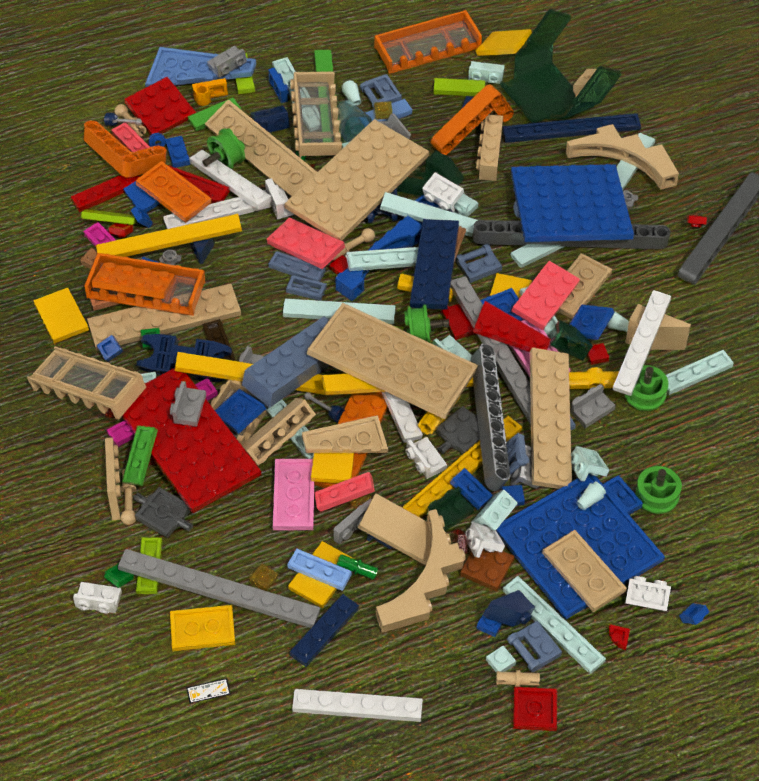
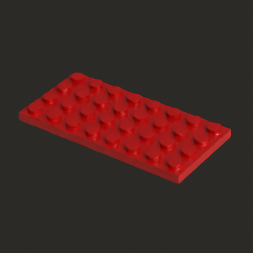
M175 368L145 383L146 388L122 417L134 433H136L137 426L154 427L158 430L151 457L191 512L195 513L261 476V470L206 398L197 427L174 423L173 415H170L171 404L176 401V388H180L181 381L186 382L187 388H198L186 373L175 371Z

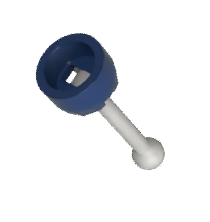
M110 112L104 116L106 126L113 127L118 122L142 124V120L139 118L136 120L119 119L117 114Z
M310 392L304 394L306 400L310 399L327 409L329 417L333 421L339 422L345 409L337 405L329 407L314 398Z

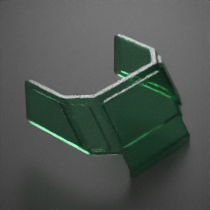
M549 9L515 56L514 79L500 82L501 87L531 123H537L544 119H565L593 108L602 102L621 76L619 70L599 66L576 97L573 92V86L553 64V43L568 24L571 16L553 9Z

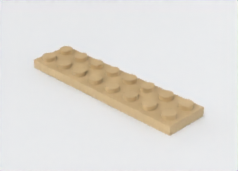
M227 100L205 123L206 127L216 135H218L221 129L230 128L238 140L242 141L245 145V159L267 178H272L273 182L290 197L317 173V171L230 100Z
M230 283L202 290L194 316L136 306L87 319L96 351H100L97 345L111 335L115 336L119 345L140 341L141 330L159 328L160 334H168L200 326L218 319L224 320L241 316V310ZM192 293L173 298L179 299L180 304L189 305Z
M532 348L530 350L532 485L560 489L572 482L569 355L562 352Z

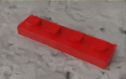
M119 175L71 196V200L77 210L82 212L125 193L123 188L135 182L139 175L134 177Z

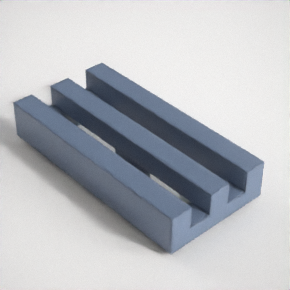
M292 275L287 285L286 293L321 301L327 289V283Z

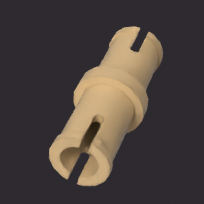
M520 670L515 672H496V685H515V687H520V685L539 686L540 673H523Z

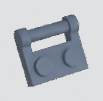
M387 74L360 84L361 91L367 95L373 109L402 100L401 94ZM374 87L381 99L378 100L370 88Z
M488 243L482 245V248L464 255L459 254L455 259L456 264L469 283L502 271V265L493 254ZM483 254H485L486 256L476 261L470 262L468 264L465 263V261L471 260Z
M517 433L506 442L510 475L521 466L529 463V457L526 455L524 435Z
M538 621L517 633H512L507 638L508 643L511 646L513 645L527 662V667L531 672L539 670L562 656L560 648ZM521 640H525L539 659L533 658Z

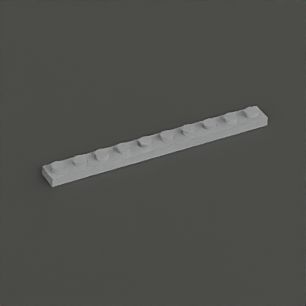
M466 276L451 281L453 294L474 328L483 304ZM477 334L482 344H488L494 349L497 369L531 425L530 383L507 344Z
M125 549L118 565V570L309 628L315 625L320 613V607Z

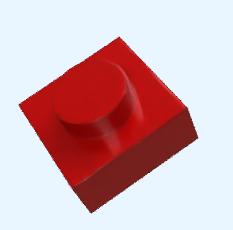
M688 215L687 222L691 223L692 227H702V224L706 225L707 217Z
M115 223L109 226V233L119 238H124L133 232V225Z

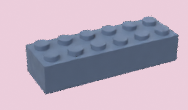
M323 316L244 371L242 386L270 408L330 366L307 355L308 348L328 323L329 319Z

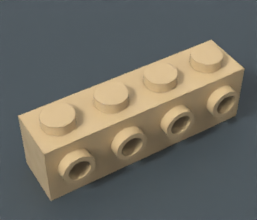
M488 115L485 121L481 123V132H484V134H480L479 144H482V146L478 148V157H481V159H477L476 170H479V180H497L503 116Z
M296 397L243 443L242 447L255 464L259 465L266 461L268 456L274 451L278 450L285 441L293 437L301 427L308 424L316 414L306 400Z

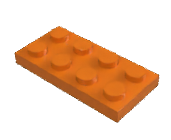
M162 161L136 180L138 187L185 223L211 203V198Z
M104 262L92 280V287L165 299L175 281V274Z

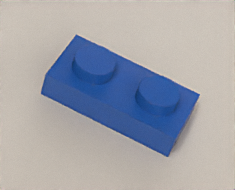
M275 67L268 69L269 82L281 104L288 102L287 94H289V88L287 84L284 85L282 75L277 73Z
M178 136L166 139V147L172 166L178 168L190 165L183 137Z
M465 468L450 481L477 510L484 506L493 496Z
M619 475L603 484L629 515L642 508L643 502Z

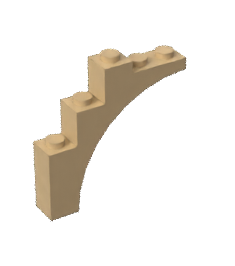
M613 124L597 128L596 134L567 141L566 155L568 158L604 156L622 160L645 172L655 181L660 190L677 186L679 173L662 144L645 148L637 134L621 138Z
M436 509L428 511L427 521L431 533V553L425 569L407 591L392 601L376 607L375 615L382 633L428 620L432 611L429 599L446 594L447 586H449L446 573L463 568V563L466 561L463 549H459L458 543L451 544L449 534H445L443 529L445 527L443 517L438 515Z

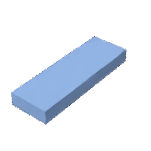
M299 549L295 550L287 564L289 569L341 591L344 590L352 575V571Z

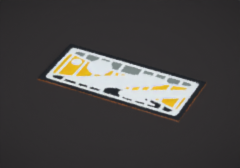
M227 678L186 687L190 704L231 694Z

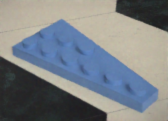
M159 47L145 86L148 87L165 77H168L174 85L199 83L223 78L250 77L253 75L256 59L246 58V63L219 78L207 64V61L219 54Z

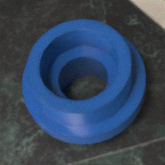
M153 133L148 143L150 147H164L166 139L160 133Z

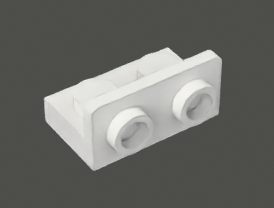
M434 173L422 188L427 201L430 203L434 202L441 209L450 212L455 211L454 205L464 193L463 188L437 173Z
M272 178L265 180L266 191L272 198L271 206L277 219L294 215V213L285 209L284 203L288 201L285 191L279 188L278 185H275Z
M427 437L415 443L411 439L407 441L405 452L410 460L413 459L420 474L423 473L426 479L447 469L446 462Z
M472 522L470 528L466 530L465 540L475 557H480L483 548L489 552L503 551L505 545L496 530L492 531L488 526Z
M639 576L629 579L625 604L667 611L671 586H666L667 582L655 580L654 583L646 582L647 578Z
M81 582L78 593L73 596L75 607L81 610H97L105 614L109 612L116 613L122 590L112 586Z

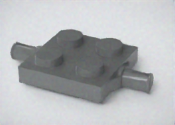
M462 406L436 428V433L445 441V443L438 447V451L444 454L448 449L453 448L464 454L480 440L477 415L472 414Z
M159 487L147 498L138 492L134 496V500L142 504L141 509L135 514V519L166 538L179 526L188 532L193 528L192 523L184 520L191 511L183 500Z

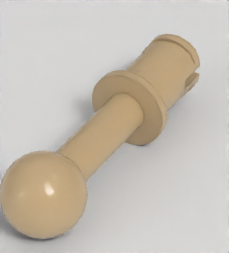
M119 104L115 107V114L118 117L131 120L138 119L136 117L132 118L128 114V108L125 105ZM127 123L140 137L143 136L141 132L146 133V128L142 124Z
M370 228L364 229L359 237L346 243L345 248L332 261H335L341 255L344 256L347 252H350V249L363 242H372L375 238V232Z
M125 469L122 470V480L125 473ZM122 482L120 489L124 492L125 510L121 514V521L125 525H131L136 521L132 492L136 491V486Z

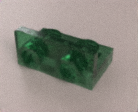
M414 170L396 188L397 192L419 196L424 195L422 188L432 177V173Z
M457 487L454 490L447 491L439 500L432 501L428 506L427 517L428 511L436 509L438 515L443 517L445 524L443 529L446 532L471 515L474 508L461 496V489Z

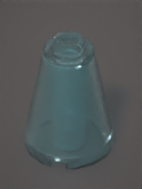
M342 101L337 106L340 133L346 142L353 140L372 122L371 117L351 101Z

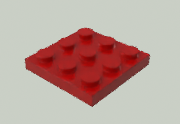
M168 77L125 98V104L136 118L142 120V125L150 136L153 133L163 134L188 121V116L196 113Z

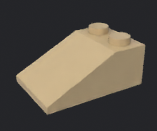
M638 304L629 319L625 343L631 344L645 311V306ZM665 314L650 350H685L691 324Z

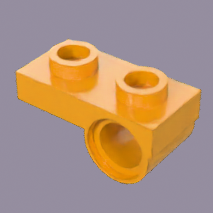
M226 78L192 84L194 100L200 106L208 105L213 97L228 95Z

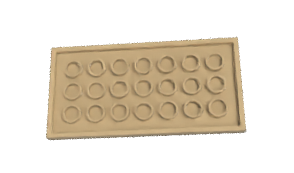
M374 119L284 203L285 209L324 233L342 241L383 201L385 192L391 194L429 157V151Z
M345 303L341 304L307 350V355L443 419L447 417L478 365Z

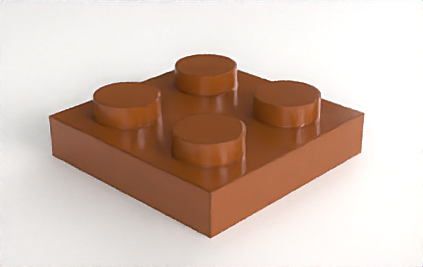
M483 548L478 558L471 552L460 572V576L498 592L515 556L504 551L489 552Z

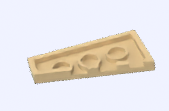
M378 415L302 432L306 453H388V447Z
M113 437L105 438L107 493L113 521L120 520L119 497H121L120 485H118L120 483V473L117 471L120 470L119 458H116L119 457L118 445H114Z

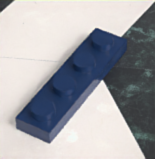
M342 594L290 651V656L307 667L359 610V605Z

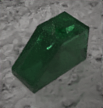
M437 150L426 160V176L431 178L434 173H437L458 186L464 180V176L452 159Z
M558 320L550 333V346L581 360L585 359L593 347L591 342L576 327L561 320Z

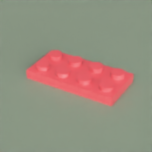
M290 217L267 238L269 245L320 269H323L345 248L343 241Z
M548 261L513 306L512 312L544 330L579 284L580 279L553 262Z

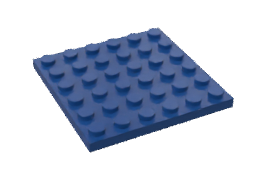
M616 165L511 167V177L524 242L633 239L634 232Z
M588 473L585 481H580L579 478L572 481L568 486L558 489L504 520L496 529L506 547L565 620L585 609L588 605L542 554V551L570 532L576 530L624 585L629 582V579H634V576H640L665 559L662 552L600 480ZM596 481L603 486L606 493L603 499L584 511L576 502L580 499L588 485Z

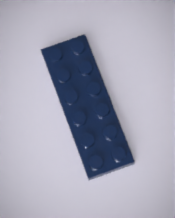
M423 219L410 299L411 308H423V305L426 304L427 309H448L460 226L458 220Z

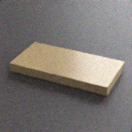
M582 253L567 270L580 279L579 284L557 311L570 319L574 318L581 305L588 304L612 274L611 268Z
M375 493L358 528L426 565L431 553V533L428 522Z
M576 530L543 549L542 554L593 612L626 592L625 585Z

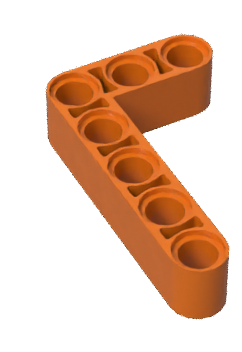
M491 84L486 85L432 137L430 144L442 156H445L491 112L495 115L503 116V122H507L513 117L514 111L504 96Z
M87 121L84 123V141L122 176L134 177L145 174L160 161L166 164L167 149L165 147L153 146L130 152L98 122Z

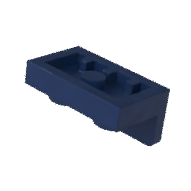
M283 105L250 113L251 118L268 132L290 127L288 112Z

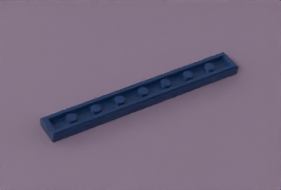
M638 113L503 126L502 132L505 143L592 135L596 134L597 128L612 124L617 132L640 130L641 124Z

